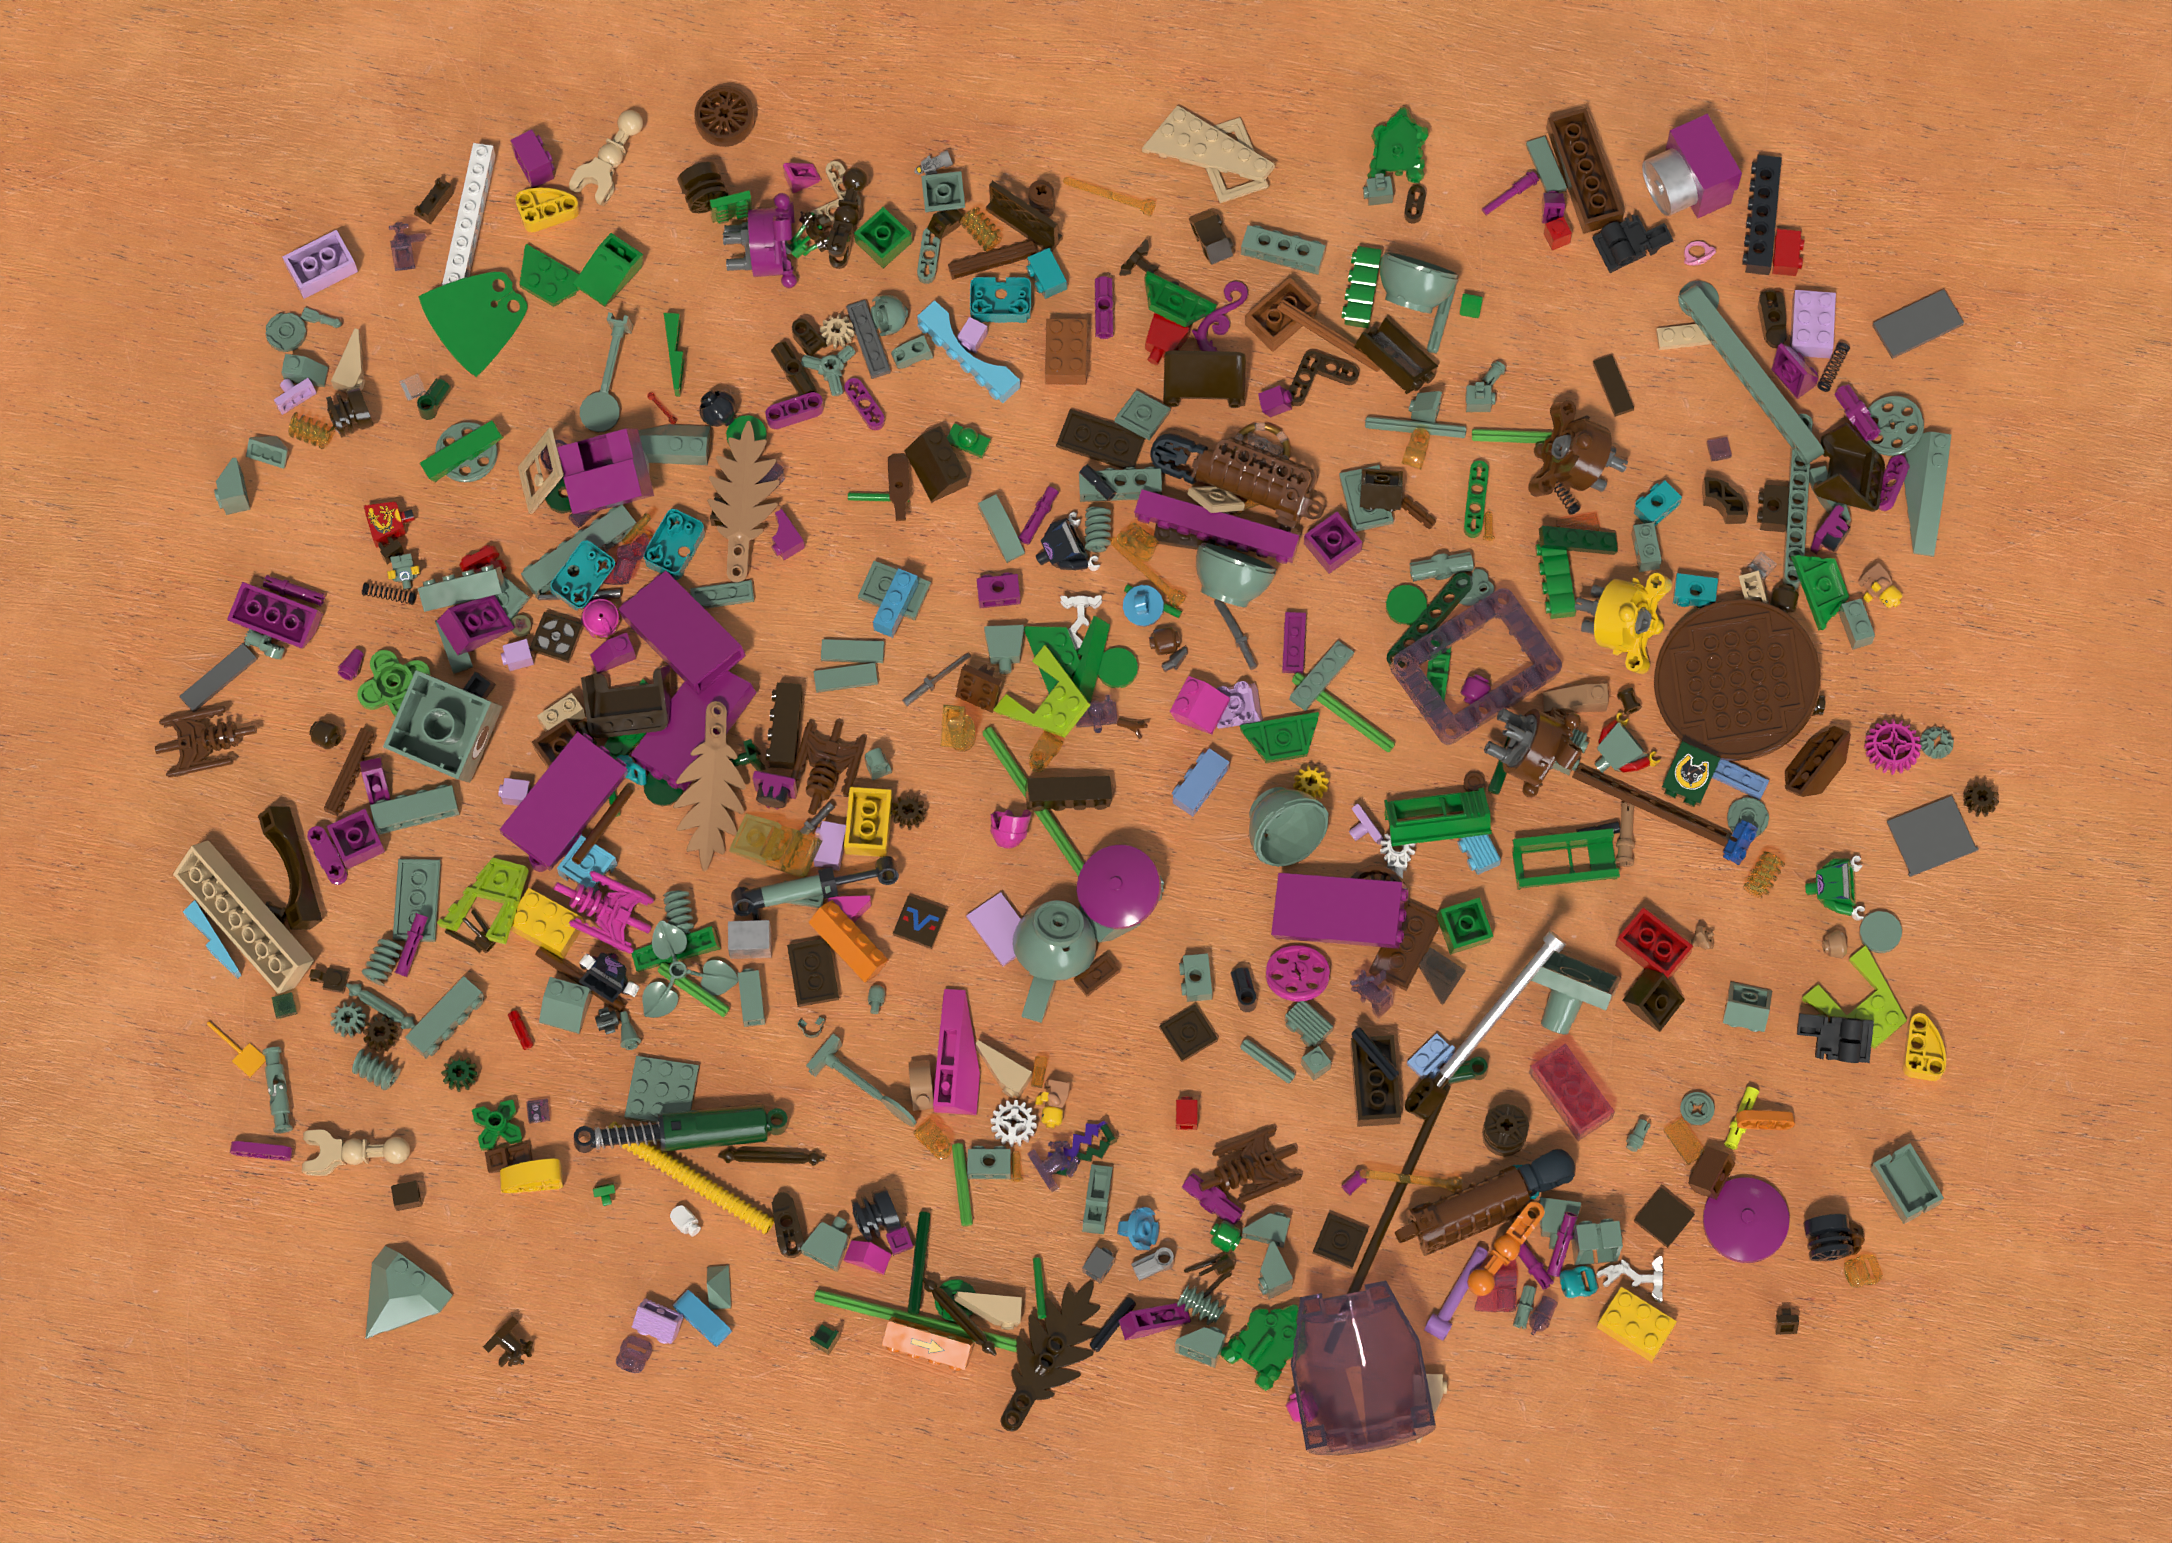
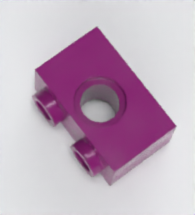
M1003 573L1001 576L983 575L980 578H976L979 608L1020 604L1018 574ZM998 586L1003 588L1001 592H995L993 589Z

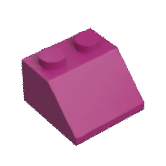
M1188 676L1170 713L1177 722L1212 735L1231 699L1208 683Z

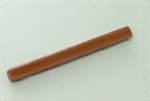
M1285 300L1280 301L1277 306L1279 312L1376 372L1380 370L1361 349L1354 347V343Z

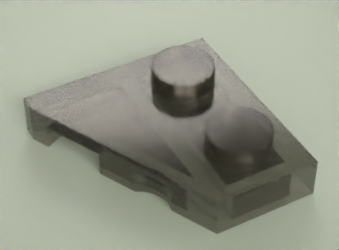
M1431 947L1418 965L1442 1005H1444L1466 971Z

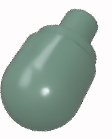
M873 985L868 992V1004L871 1005L870 1013L872 1014L879 1013V1007L883 1005L885 1000V990L881 985Z

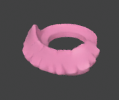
M1701 241L1691 242L1684 250V264L1689 266L1701 265L1716 253V249L1712 246L1709 247ZM1696 245L1702 246L1705 249V255L1700 258L1693 257L1689 254V249Z

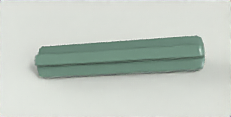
M1245 1039L1242 1042L1241 1050L1286 1083L1293 1081L1295 1078L1294 1072L1249 1039Z

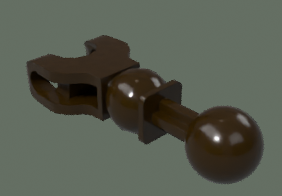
M851 167L843 174L842 183L846 189L844 200L838 201L839 207L834 212V224L827 243L830 265L836 269L845 268L848 264L854 233L853 227L856 226L859 220V205L856 203L858 192L864 190L868 183L867 174L858 167ZM844 256V259L841 262H836L834 260L835 257Z

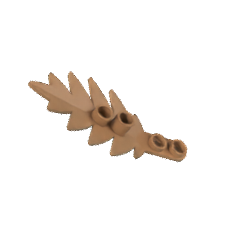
M747 421L740 440L731 437L728 439L736 461L716 456L720 468L732 483L709 476L713 487L729 504L727 505L712 499L707 500L716 516L728 527L717 526V530L721 535L729 539L727 576L733 582H741L746 578L749 541L763 533V529H752L763 522L778 505L777 503L756 506L775 490L780 481L775 480L756 484L773 468L776 459L756 462L763 452L767 441L765 439L755 441L750 421ZM736 548L742 549L740 555H735L734 550ZM739 568L741 571L740 575L735 576L733 570Z
M717 701L711 702L706 707L705 743L700 744L690 753L691 756H701L683 771L676 780V784L700 780L688 788L673 805V808L676 809L698 803L682 819L676 830L682 831L698 827L691 837L686 851L699 850V859L703 871L707 870L713 851L722 855L725 853L723 840L718 829L733 836L737 835L735 825L724 807L739 814L744 813L740 801L727 784L729 783L742 790L746 788L738 770L727 758L736 760L737 755L726 744L727 711L725 706ZM714 708L720 711L719 715L714 713ZM713 729H718L719 735L714 734Z

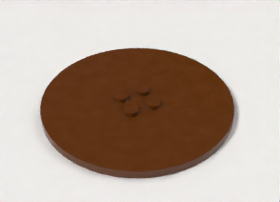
M1732 599L1716 602L1686 617L1676 626L1664 642L1654 672L1656 702L1665 723L1672 733L1681 742L1683 741L1726 761L1759 758L1789 743L1800 733L1811 718L1821 689L1819 658L1814 644L1804 628L1783 610L1768 603L1749 599Z

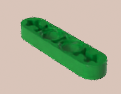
M1475 461L1470 467L1463 528L1465 535L1470 538L1478 537L1483 527L1489 471L1488 465L1484 461ZM1477 467H1481L1482 470L1480 480L1476 479L1477 471L1475 470H1477ZM1478 485L1482 487L1483 492L1474 494L1471 488ZM1477 504L1480 506L1481 511L1472 513L1469 507ZM1472 519H1476L1475 531H1471L1470 528Z

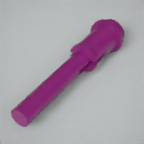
M1533 171L1526 172V176L1513 183L1511 189L1482 208V212L1488 215L1514 195H1520L1532 185H1537L1539 181L1538 176Z

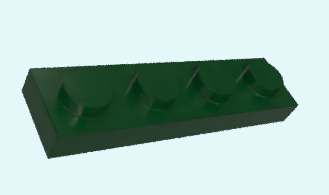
M1541 526L1539 528L1540 548L1615 555L1618 552L1616 533Z

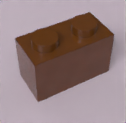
M1707 1147L1704 1153L1700 1155L1697 1167L1690 1174L1688 1184L1695 1193L1717 1200L1736 1163L1729 1154Z

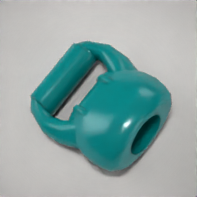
M619 755L617 758L627 765L628 774L625 778L638 785H645L647 782L645 769L634 763L629 755Z
M1579 1266L1560 1273V1284L1565 1297H1587L1597 1292L1598 1285L1592 1268ZM1582 1271H1585L1590 1291L1585 1290L1581 1275Z

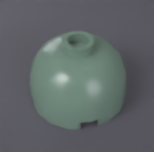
M892 295L874 297L872 302H876L875 306L871 307V315L875 329L880 328L882 332L879 335L888 336L900 331L908 317L906 306L897 297Z

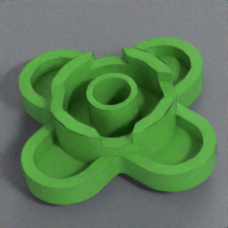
M378 651L370 660V668L374 677L359 687L357 693L358 700L364 708L369 710H375L388 705L392 714L396 717L415 671L431 675L429 667L426 663L419 660L410 661L402 665L391 651Z

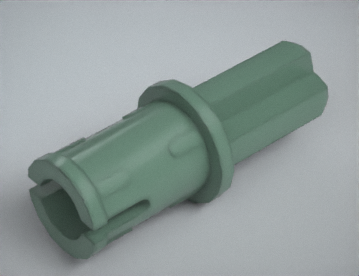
M1526 1285L1523 1288L1520 1302L1516 1305L1518 1309L1513 1323L1514 1327L1520 1329L1521 1327L1522 1329L1527 1328L1530 1311H1533L1532 1304L1536 1293V1288Z

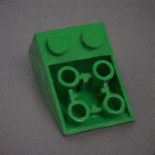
M610 233L597 247L574 281L573 286L606 307L642 268L643 254Z

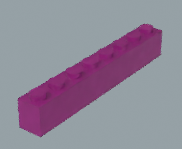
M1141 489L1134 511L1135 517L1142 523H1157V526L1160 528H1174L1183 535L1191 533L1204 541L1211 539L1221 546H1235L1241 552H1248L1249 550L1256 552V555L1262 558L1273 557L1282 564H1287V562L1293 563L1300 540L1299 535L1222 512L1210 513L1204 507Z

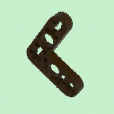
M1308 351L1304 354L1289 389L1292 396L1291 405L1301 406L1304 404L1317 374L1350 386L1358 381V369L1351 364L1316 351ZM1311 358H1315V362L1312 363L1311 369H1307L1309 360H1311ZM1333 364L1336 366V370L1331 373L1327 372L1325 366ZM1340 368H1342L1341 375L1339 376ZM1349 372H1353V376L1350 379L1346 378ZM1306 374L1310 377V380L1307 383H1302L1299 381V376ZM1299 387L1301 388L1300 397H1298L1296 400L1294 399V395L1297 394Z

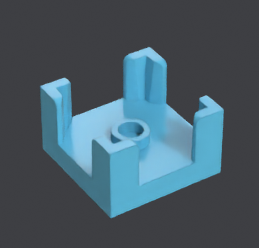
M581 835L559 864L557 871L559 876L566 881L571 879L577 884H584V891L588 886L593 887L592 895H594L597 890L599 891V881L594 882L591 880L590 871L594 870L605 876L608 870L612 873L618 864L613 855L596 844L581 864H575L572 861V857L586 839Z

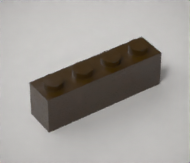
M777 682L776 689L772 691V702H775V707L770 710V721H773V726L768 730V741H771V746L766 749V760H769L770 768H794L803 697L802 684Z
M1110 776L1027 778L1025 784L1026 807L1033 811H1043L1044 809L1061 811L1065 808H1074L1075 810L1095 808L1102 810L1110 807L1112 801Z

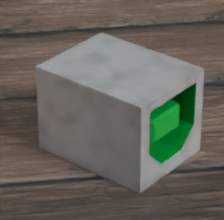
M769 920L728 921V951L730 959L771 958V926Z

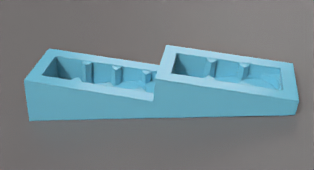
M194 900L183 911L185 917L210 940L205 945L208 951L238 979L242 975Z

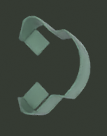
M822 1017L816 1020V1024L820 1025L822 1023V1025L820 1026V1031L815 1035L804 1033V1029L799 1024L805 1027L808 1023L802 1019L798 1021V1028L803 1031L804 1036L816 1038L822 1033L821 1028L824 1026L825 1021Z

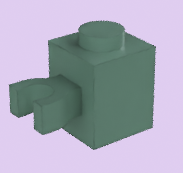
M1382 173L1375 174V178L1366 179V187H1363V197L1368 199V206L1393 202L1390 176L1384 177Z
M1476 382L1475 385L1466 386V412H1491V406L1495 405V393H1491V385H1484V382Z

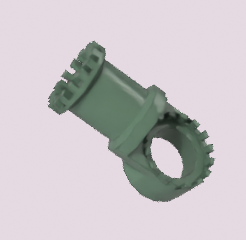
M251 629L247 631V637L245 636L244 640L245 645L258 647L260 651L264 652V655L271 658L282 659L285 651L284 647L281 648V646L272 644L270 636Z

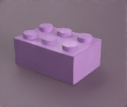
M337 230L282 257L303 299L358 272L355 262Z
M1795 290L1792 299L1790 347L1796 353L1799 352L1803 357L1831 358L1834 343L1836 293Z

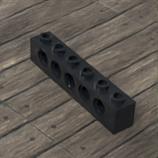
M1758 155L1756 162H1752L1751 174H1754V180H1750L1749 192H1753V195L1748 200L1747 210H1751V216H1747L1746 228L1749 229V235L1745 234L1744 247H1747V253H1743L1742 265H1746L1745 273L1769 275L1771 271L1782 157ZM1766 176L1769 180H1763L1761 177ZM1763 194L1766 195L1768 198L1764 199L1761 198L1759 195ZM1757 213H1764L1766 216L1761 217ZM1756 231H1762L1764 235H1758ZM1759 249L1762 253H1756L1754 250Z

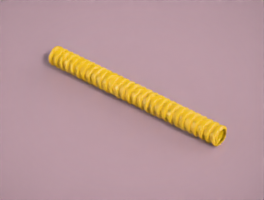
M614 1121L609 1125L608 1128H613L614 1125H616L617 1128H621L622 1125L618 1126V1123ZM648 1142V1145L640 1143L637 1146L634 1143L630 1147L628 1144L622 1146L623 1149L627 1148L628 1152H633V1155H639L640 1159L644 1158V1162H650L651 1166L655 1165L656 1169L660 1168L662 1173L667 1172L666 1175H671L672 1179H678L677 1181L679 1183L683 1182L684 1186L688 1185L689 1189H694L695 1193L699 1192L700 1196H706L707 1200L711 1199L713 1204L716 1202L718 1207L722 1206V1209H727L728 1213H734V1217L739 1216V1220H745L746 1224L750 1223L752 1228L756 1227L757 1231L762 1230V1234L768 1233L773 1226V1217L769 1218L767 1213L763 1214V1211H758L757 1207H751L752 1204H746L745 1200L741 1201L739 1196L735 1197V1194H730L729 1190H723V1186L718 1187V1183L715 1182L713 1184L711 1179L707 1180L706 1176L702 1177L700 1172L695 1173V1169L691 1170L690 1166H684L683 1162L679 1163L678 1159L674 1160L672 1155L668 1156L667 1152H661L660 1148L656 1149L657 1147L655 1145L651 1146L650 1142Z

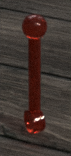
M653 392L648 393V399L652 400L669 418L668 421L671 424H675L677 419L671 416L661 405Z

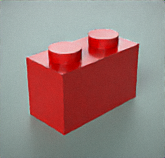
M1777 229L1774 241L1772 274L1796 276L1798 269H1802L1803 257L1799 256L1800 251H1803L1804 239H1801V231Z

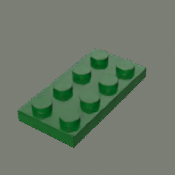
M750 191L710 200L712 222H717V224L727 223L729 219L735 217L737 219L747 218L748 209H752Z

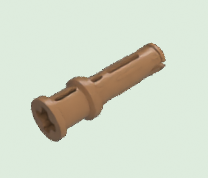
M1627 802L1621 804L1620 840L1616 843L1618 858L1615 859V864L1623 867L1634 865L1632 850L1635 848V843L1632 840L1635 806L1629 804L1627 811Z

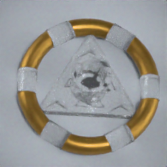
M1250 424L1241 429L1234 438L1242 441L1248 434V444L1276 455L1283 453L1282 457L1290 459L1291 447L1289 439L1282 430L1272 424ZM1269 431L1277 436L1283 448L1251 432ZM1266 459L1259 460L1257 463L1260 464V461L1266 462Z

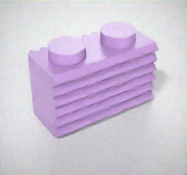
M644 1299L637 1308L632 1328L636 1329L641 1335H650L657 1338L660 1343L672 1344L678 1335L683 1314L663 1307V1305L660 1306L651 1300Z

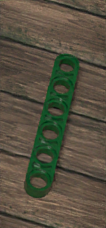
M1459 573L1455 575L1392 647L1386 657L1392 669H1402L1472 588V582L1468 574ZM1465 579L1468 581L1465 587L1457 586L1459 580ZM1446 595H1454L1455 598L1452 602L1447 603L1444 601ZM1433 610L1441 611V615L1437 618L1430 616ZM1420 625L1428 626V630L1424 633L1417 631ZM1413 640L1415 645L1412 648L1404 647L1405 642ZM1400 655L1402 659L1399 663H1392V657Z

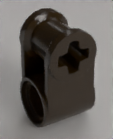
M797 319L793 322L792 336L806 355L814 357L813 354L821 348L825 349L827 347L825 340L807 320ZM799 328H804L806 330L804 333L796 332V330Z

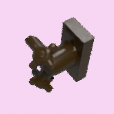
M513 1316L483 1346L488 1353L496 1345H500L506 1351L499 1358L498 1364L501 1367L507 1362L509 1367L518 1364L523 1365L524 1360L521 1359V1356L523 1354H526L527 1357L532 1356L533 1341L525 1342L524 1339L519 1341L511 1333V1330L518 1323Z

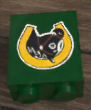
M1682 741L1661 790L1665 791L1664 795L1675 799L1677 796L1684 799L1683 803L1688 806H1700L1721 758Z

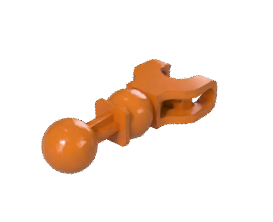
M1530 1202L1527 1204L1506 1233L1495 1240L1493 1249L1489 1253L1492 1255V1258L1486 1266L1470 1273L1467 1285L1473 1294L1485 1296L1491 1293L1495 1286L1494 1275L1502 1265L1507 1266L1510 1261L1518 1257L1520 1246L1544 1216L1545 1211L1540 1203ZM1528 1212H1532L1535 1218H1530Z

